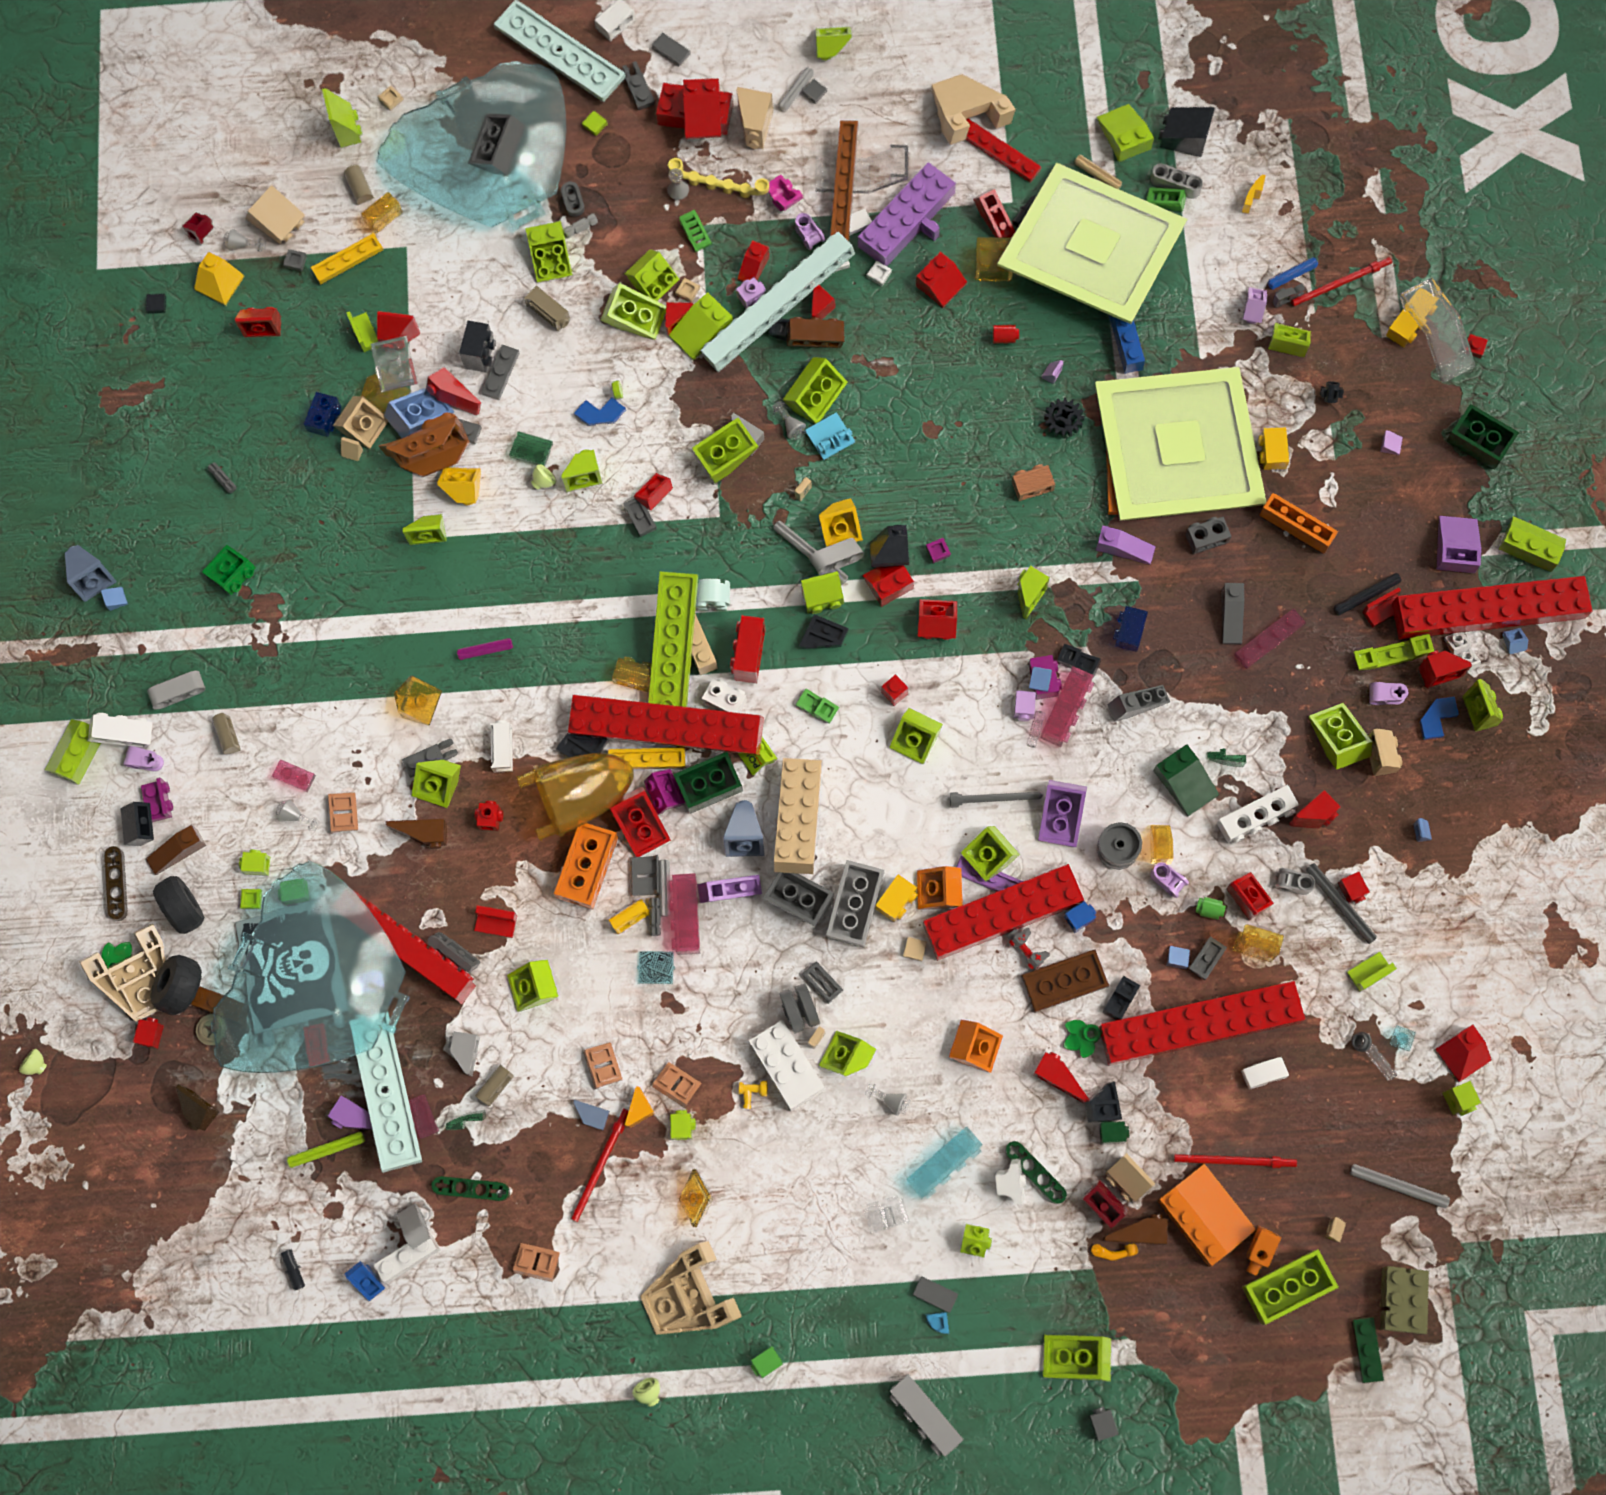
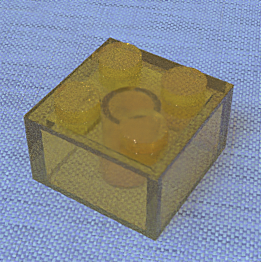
M977 237L975 280L1012 281L1013 272L997 266L1012 238Z

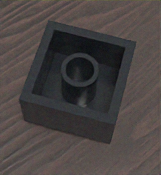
M467 320L459 351L460 358L465 369L486 373L487 368L492 363L491 352L495 350L496 339L493 337V331H491L489 324Z

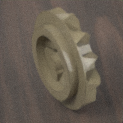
M208 1014L201 1018L196 1027L198 1039L205 1045L214 1046L222 1043V1040L227 1037L228 1026L226 1020L217 1014ZM214 1025H216L215 1029H217L219 1033H212L211 1035H209L210 1031L206 1028V1026L213 1027Z

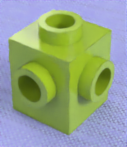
M966 1224L960 1252L984 1258L986 1250L991 1248L992 1238L989 1237L990 1229Z

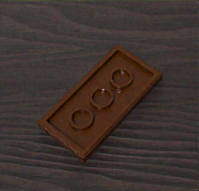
M1096 949L1021 975L1035 1013L1109 987Z

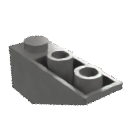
M1160 685L1121 694L1107 705L1114 721H1119L1168 704L1170 699L1164 686Z

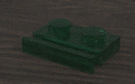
M518 431L509 456L510 458L530 464L546 466L553 441Z

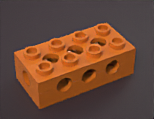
M579 821L554 891L557 899L594 909L619 838L616 832ZM592 844L597 845L595 850H588ZM584 863H591L590 867L586 869L582 868ZM578 881H584L581 887H576Z

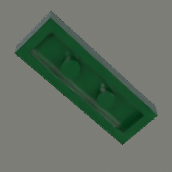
M1374 1317L1352 1320L1362 1383L1384 1381Z

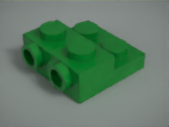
M226 545L202 573L221 589L232 595L241 589V584L247 578L253 576L256 567L247 558Z

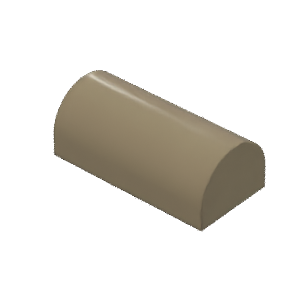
M352 165L346 168L344 175L357 204L360 205L374 199L359 165Z
M223 712L213 716L212 720L223 754H233L241 751L231 717Z
M500 1064L475 1096L488 1107L491 1106L514 1075Z

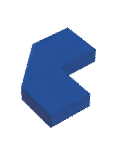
M611 397L601 410L585 400L574 414L588 426L603 423L614 424L623 415L626 408Z
M1455 696L1436 699L1420 720L1423 740L1442 738L1444 736L1440 719L1457 717L1459 715Z

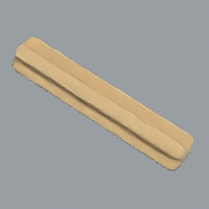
M1082 155L1076 158L1075 164L1101 182L1116 189L1121 187L1122 182L1090 160Z

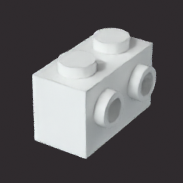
M712 679L702 697V702L717 711L741 713L747 702V697L742 690L738 688L732 689L728 687L726 682Z

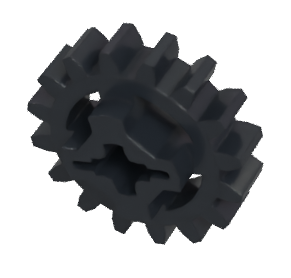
M1058 398L1056 404L1051 402L1050 408H1046V414H1044V420H1047L1045 421V427L1050 426L1049 432L1055 431V436L1061 434L1062 438H1064L1065 434H1068L1069 437H1072V432L1077 434L1078 428L1083 426L1082 422H1084L1085 416L1082 415L1084 410L1079 409V403L1074 405L1073 399L1067 402V399L1064 398L1063 402H1061Z

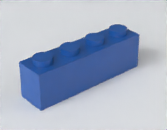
M1108 314L1124 373L1143 370L1145 359L1134 320L1130 324Z

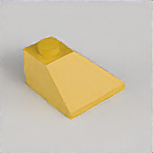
M208 252L198 267L194 289L226 306L243 280L244 275L224 259Z
M445 468L437 484L457 503H463L464 505L476 504L480 490L481 468Z
M851 498L835 502L819 514L826 547L849 538H854L856 542L863 540L856 507Z

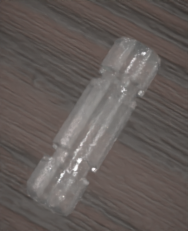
M1042 711L1035 712L1029 733L1030 737H1028L1026 743L1028 747L1036 748L1043 725L1042 722L1045 718V713Z
M1372 1044L1365 1052L1369 1057H1372L1371 1060L1377 1068L1384 1072V1077L1388 1081L1394 1079L1397 1073L1393 1068H1390L1391 1065L1382 1053L1378 1052V1048Z

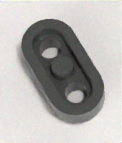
M566 182L561 187V193L567 212L574 217L580 216L584 212L585 207L579 187L574 182Z

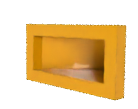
M638 1086L635 1087L625 1126L629 1128L655 1114L642 1089Z

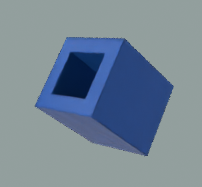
M1084 901L1066 912L1064 918L1073 932L1076 933L1095 921L1096 911L1091 904L1087 905Z

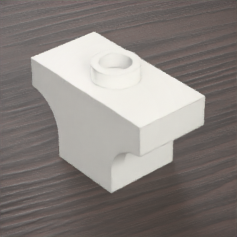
M1012 1159L1008 1169L996 1172L997 1196L1007 1195L1013 1199L1015 1204H1023L1025 1199L1023 1187H1026V1176L1022 1175L1020 1159Z

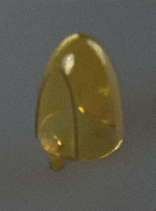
M592 753L557 760L539 767L534 765L531 772L516 776L520 788L536 782L543 805L551 821V824L535 829L537 837L541 841L555 834L562 837L564 833L586 824L613 807L630 788L634 778V770L632 765L622 757L607 753Z

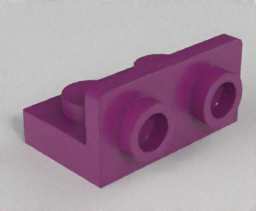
M671 769L651 773L644 780L645 788L658 815L663 814L668 809L685 804Z
M161 777L156 778V782L141 785L143 800L145 803H150L152 823L172 818L171 811L174 810L173 803L168 797V793H170L169 784Z

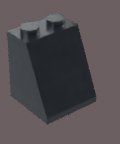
M1170 107L1169 114L1165 113L1162 123L1165 125V129L1160 130L1158 140H1161L1160 148L1202 157L1215 108Z

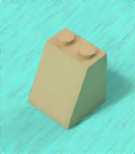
M737 87L738 110L746 146L752 149H764L773 116L772 93Z
M271 185L248 210L245 219L281 244L283 241L287 243L293 236L291 232L295 228L298 230L305 223L303 221L305 214Z

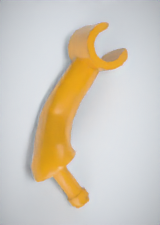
M1095 1244L1092 1246L1091 1252L1094 1256L1114 1261L1134 1256L1138 1253L1136 1244L1125 1245V1250L1118 1252L1109 1251L1103 1246Z

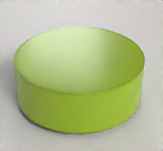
M612 381V391L615 399H622L623 391L620 381Z

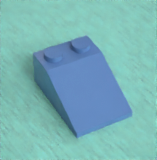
M424 388L390 401L384 416L400 437L404 438L420 430L421 425L426 420L434 419L447 412L454 414V410L449 404L437 400Z

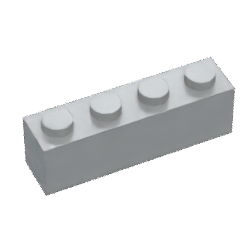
M909 1374L890 1390L892 1393L890 1396L891 1400L897 1407L900 1404L904 1407L906 1411L903 1414L911 1423L915 1421L919 1425L917 1431L924 1439L930 1438L933 1442L931 1447L938 1456L941 1453L946 1456L963 1441V1438Z

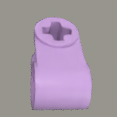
M801 213L797 215L796 232L808 250H811L812 246L825 241L822 231L808 214ZM800 223H807V225L801 226Z
M1370 683V704L1399 705L1408 696V689L1403 684Z
M128 746L123 765L135 769L159 771L164 765V760L153 751Z
M1158 863L1151 870V879L1174 898H1178V893L1184 886L1189 884L1184 876L1177 873L1166 863ZM1156 869H1163L1165 877L1158 876Z

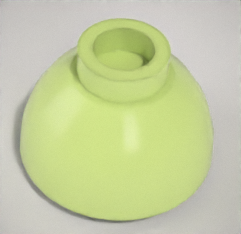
M537 465L534 468L531 483L539 490L540 488L553 486L556 484V479L545 466Z
M31 1050L19 1067L20 1073L26 1075L37 1073L40 1075L47 1065L44 1063L43 1056L39 1050Z
M656 1378L642 1380L634 1387L633 1397L638 1402L647 1404L650 1407L656 1405L660 1394L659 1381Z

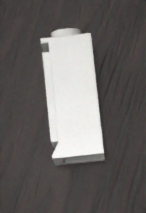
M505 720L490 723L492 727L491 769L494 773L513 772L512 726Z

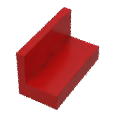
M1399 587L1371 602L1363 610L1362 613L1372 628L1394 616L1392 603L1401 591Z
M477 905L475 913L478 917L475 932L513 938L518 917L515 912Z

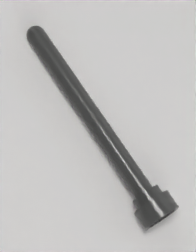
M1037 791L962 796L958 792H950V807L958 808L963 803L1041 799L1043 794Z

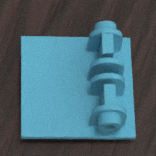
M837 413L805 430L823 460L855 443L851 436L852 431L850 428H846Z

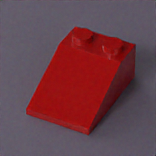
M719 78L684 79L683 97L686 139L721 138Z
M643 786L609 803V807L636 857H640L671 841Z

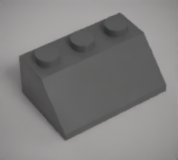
M487 114L468 164L492 174L507 175L526 125L510 114Z
M778 872L763 899L815 927L833 901L834 892L800 874Z

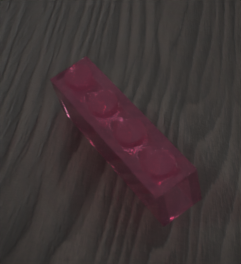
M1074 666L1072 667L1041 733V739L1059 747H1062L1064 742L1068 743L1072 734L1069 732L1071 725L1075 727L1079 716L1076 714L1079 709L1083 710L1087 699L1084 697L1087 692L1091 693L1095 684L1092 682L1094 675Z
M696 874L672 875V881H669V892H673V900H670V911H674V919H671V931L675 930V938L671 939L672 950H676L677 955L701 954Z

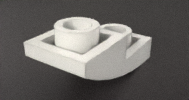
M1463 632L1445 637L1444 640L1452 654L1471 662L1472 667L1468 671L1480 667L1481 661L1471 649L1472 643Z
M1281 1057L1253 1065L1241 1071L1249 1089L1265 1086L1269 1082L1285 1079L1289 1076Z

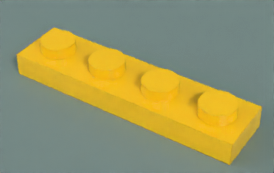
M372 233L312 266L311 269L320 284H323L384 249L375 234Z
M685 748L608 749L609 770L685 768Z

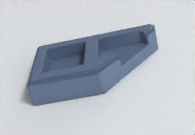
M574 1100L573 1103L583 1123L604 1131L610 1111Z

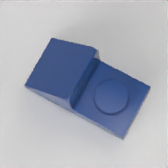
M359 1261L344 1273L346 1278L368 1301H371L386 1289L368 1264L365 1265L362 1261Z

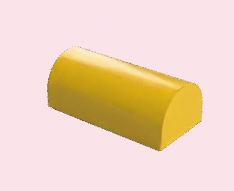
M640 899L608 920L616 933L620 934L650 915V912L643 900Z

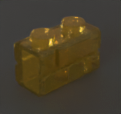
M387 192L382 198H379L363 211L361 216L364 223L377 234L401 215L403 211L400 203Z
M630 657L618 658L612 676L613 683L649 693L652 664L649 662H642L640 664Z

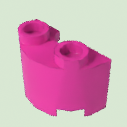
M781 174L769 182L768 193L773 198L771 202L779 211H786L804 197L800 190L792 189L791 181L785 179Z

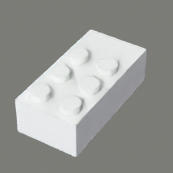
M783 1020L749 1040L751 1047L791 1111L825 1091V1087Z

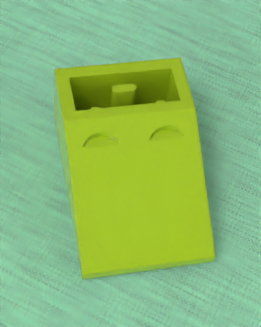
M558 221L525 228L537 282L571 276L572 270L562 222Z

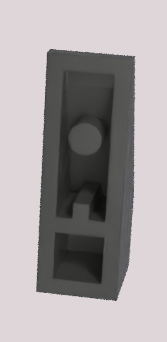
M1225 583L1221 590L1222 644L1242 645L1244 583Z

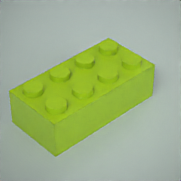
M1317 1249L1243 1286L1242 1289L1261 1325H1266L1338 1288V1285L1320 1251Z

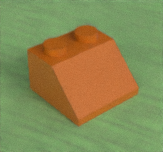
M942 866L917 870L918 909H951L962 906L961 868Z
M961 1019L949 1057L962 1064L991 1073L1003 1035L978 1022Z

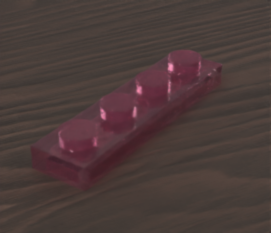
M1293 608L1237 651L1235 656L1248 669L1304 626L1306 622Z

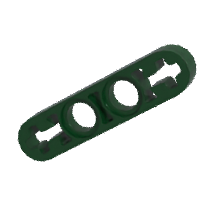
M1011 1141L1008 1143L1005 1149L1007 1157L1011 1161L1012 1159H1019L1016 1154H1010V1146H1018V1152L1021 1156L1023 1153L1027 1154L1020 1161L1021 1171L1052 1203H1063L1067 1198L1065 1188L1020 1142ZM1029 1159L1034 1162L1035 1166L1032 1171L1024 1169L1023 1162ZM1045 1174L1048 1176L1049 1183L1046 1186L1038 1183L1039 1175ZM1052 1182L1056 1184L1052 1187L1055 1191H1062L1061 1200L1059 1198L1055 1200L1053 1198L1054 1193L1051 1190L1048 1193L1045 1191V1189L1051 1186Z
M439 1176L432 1182L433 1191L444 1196L505 1201L511 1194L509 1186L501 1182ZM441 1180H443V1183L447 1185H451V1181H454L452 1184V1193H449V1188H443L442 1191H440V1188H438L436 1185L440 1184ZM460 1182H464L467 1186L466 1191L462 1194L456 1191V1186ZM480 1184H484L487 1189L486 1193L482 1196L476 1193V1187ZM490 1185H493L492 1189L500 1190V1186H503L506 1194H502V1197L499 1198V1194L491 1193L492 1197H489L491 1192Z

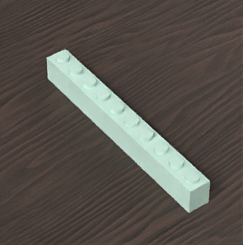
M839 232L831 235L821 247H817L813 251V254L807 259H803L798 267L789 271L783 280L774 284L769 292L760 296L754 305L749 306L739 318H735L725 330H721L717 337L711 342H707L701 350L704 358L718 372L722 370L812 292L817 285H820L855 254L853 246Z

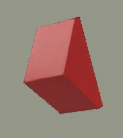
M817 285L813 289L812 318L817 317L822 320L836 308L835 299L824 288Z
M666 302L665 327L668 336L694 305L693 303Z

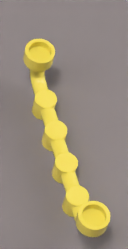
M673 158L668 163L669 171L672 174L689 180L692 186L704 183L709 190L720 187L723 188L726 194H731L733 191L740 192L743 198H748L750 195H765L769 191V182L764 178L758 179L755 182V188H752L748 183L740 185L733 183L731 179L723 181L716 179L714 175L706 177L699 175L697 171L685 172L683 171V163L679 158Z

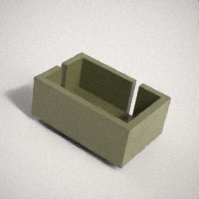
M1390 1266L1382 1267L1381 1307H1389V1311H1380V1330L1427 1334L1428 1270Z

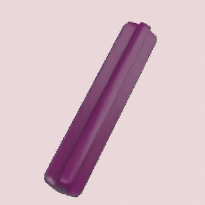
M511 638L458 649L457 655L459 660L512 649L513 643Z

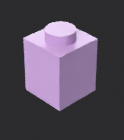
M1016 692L1014 718H1018L1020 721H1029L1034 718L1036 692Z

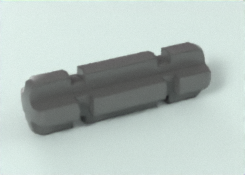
M216 463L208 466L210 473L228 493L231 494L237 489L235 484Z
M650 898V935L660 936V899Z

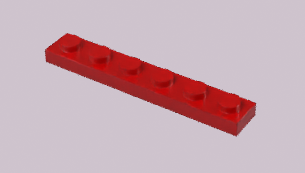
M969 118L966 119L970 125L966 141L1030 183L1041 171L1042 166Z

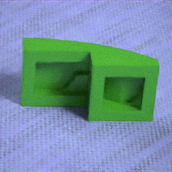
M807 688L795 704L807 713L829 724L839 709L831 701L824 697H819Z

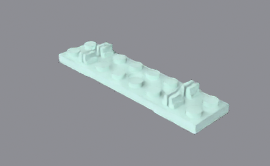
M515 0L494 23L495 29L603 102L626 77L623 71L589 50L518 0ZM562 48V51L558 52L556 49Z
M388 1011L349 1021L382 1172L422 1162ZM383 1087L389 1088L387 1093L381 1092Z

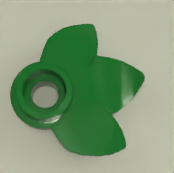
M109 942L104 946L102 959L107 968L132 955L131 942H123L117 945L116 948Z
M1082 1020L1067 1022L1065 1027L1071 1034L1066 1038L1064 1048L1071 1051L1080 1050L1082 1058L1091 1056L1095 1051V1043L1101 1037L1100 1029L1094 1024L1086 1025ZM1088 1031L1094 1032L1093 1038L1087 1036Z

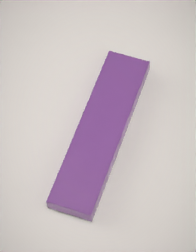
M962 855L956 866L961 868L962 878L996 892L1024 882L1002 872L985 881Z

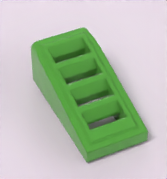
M1149 188L1146 201L1163 209L1183 212L1186 202L1185 189ZM1154 194H1157L1156 200H1153Z
M695 210L679 217L680 225L695 252L712 245ZM702 238L705 239V240H703V241H701V242H699V243L696 244V241H698V240H700V239H702Z

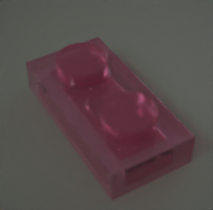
M280 759L272 777L308 793L316 775Z
M423 1094L409 1100L413 1122L419 1138L424 1139L440 1132L426 1095Z

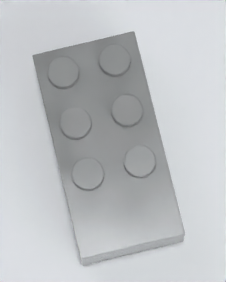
M846 860L826 933L828 939L865 948L885 870Z

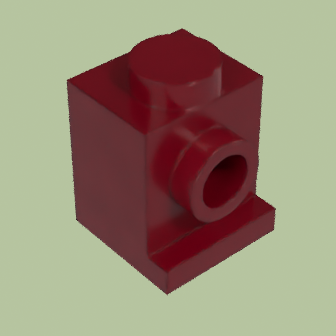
M197 212L182 226L189 239L200 244L204 243L203 239L214 228L209 216Z

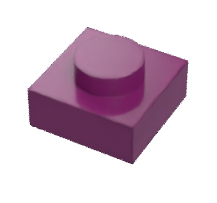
M944 538L926 544V549L933 563L951 556Z

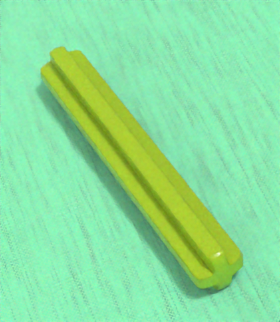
M358 1132L292 1155L287 1158V1163L289 1167L293 1168L365 1142L362 1132Z

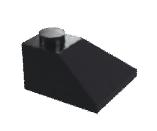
M906 525L887 526L869 542L871 567L909 565Z

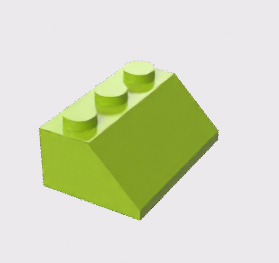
M813 357L783 398V401L795 413L817 424L848 382L826 358Z
M1513 516L1498 549L1552 572L1558 565L1564 552L1566 539Z
M70 720L45 768L46 771L78 785L80 784L101 744L88 741L89 724L79 720Z

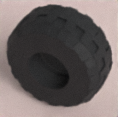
M170 876L155 885L153 896L166 919L179 934H187L202 925L205 918L195 897L180 877Z
M175 955L169 957L163 963L151 988L150 1001L154 1008L174 1016L181 1014L190 1006L196 996L202 978V969L197 961L183 955Z

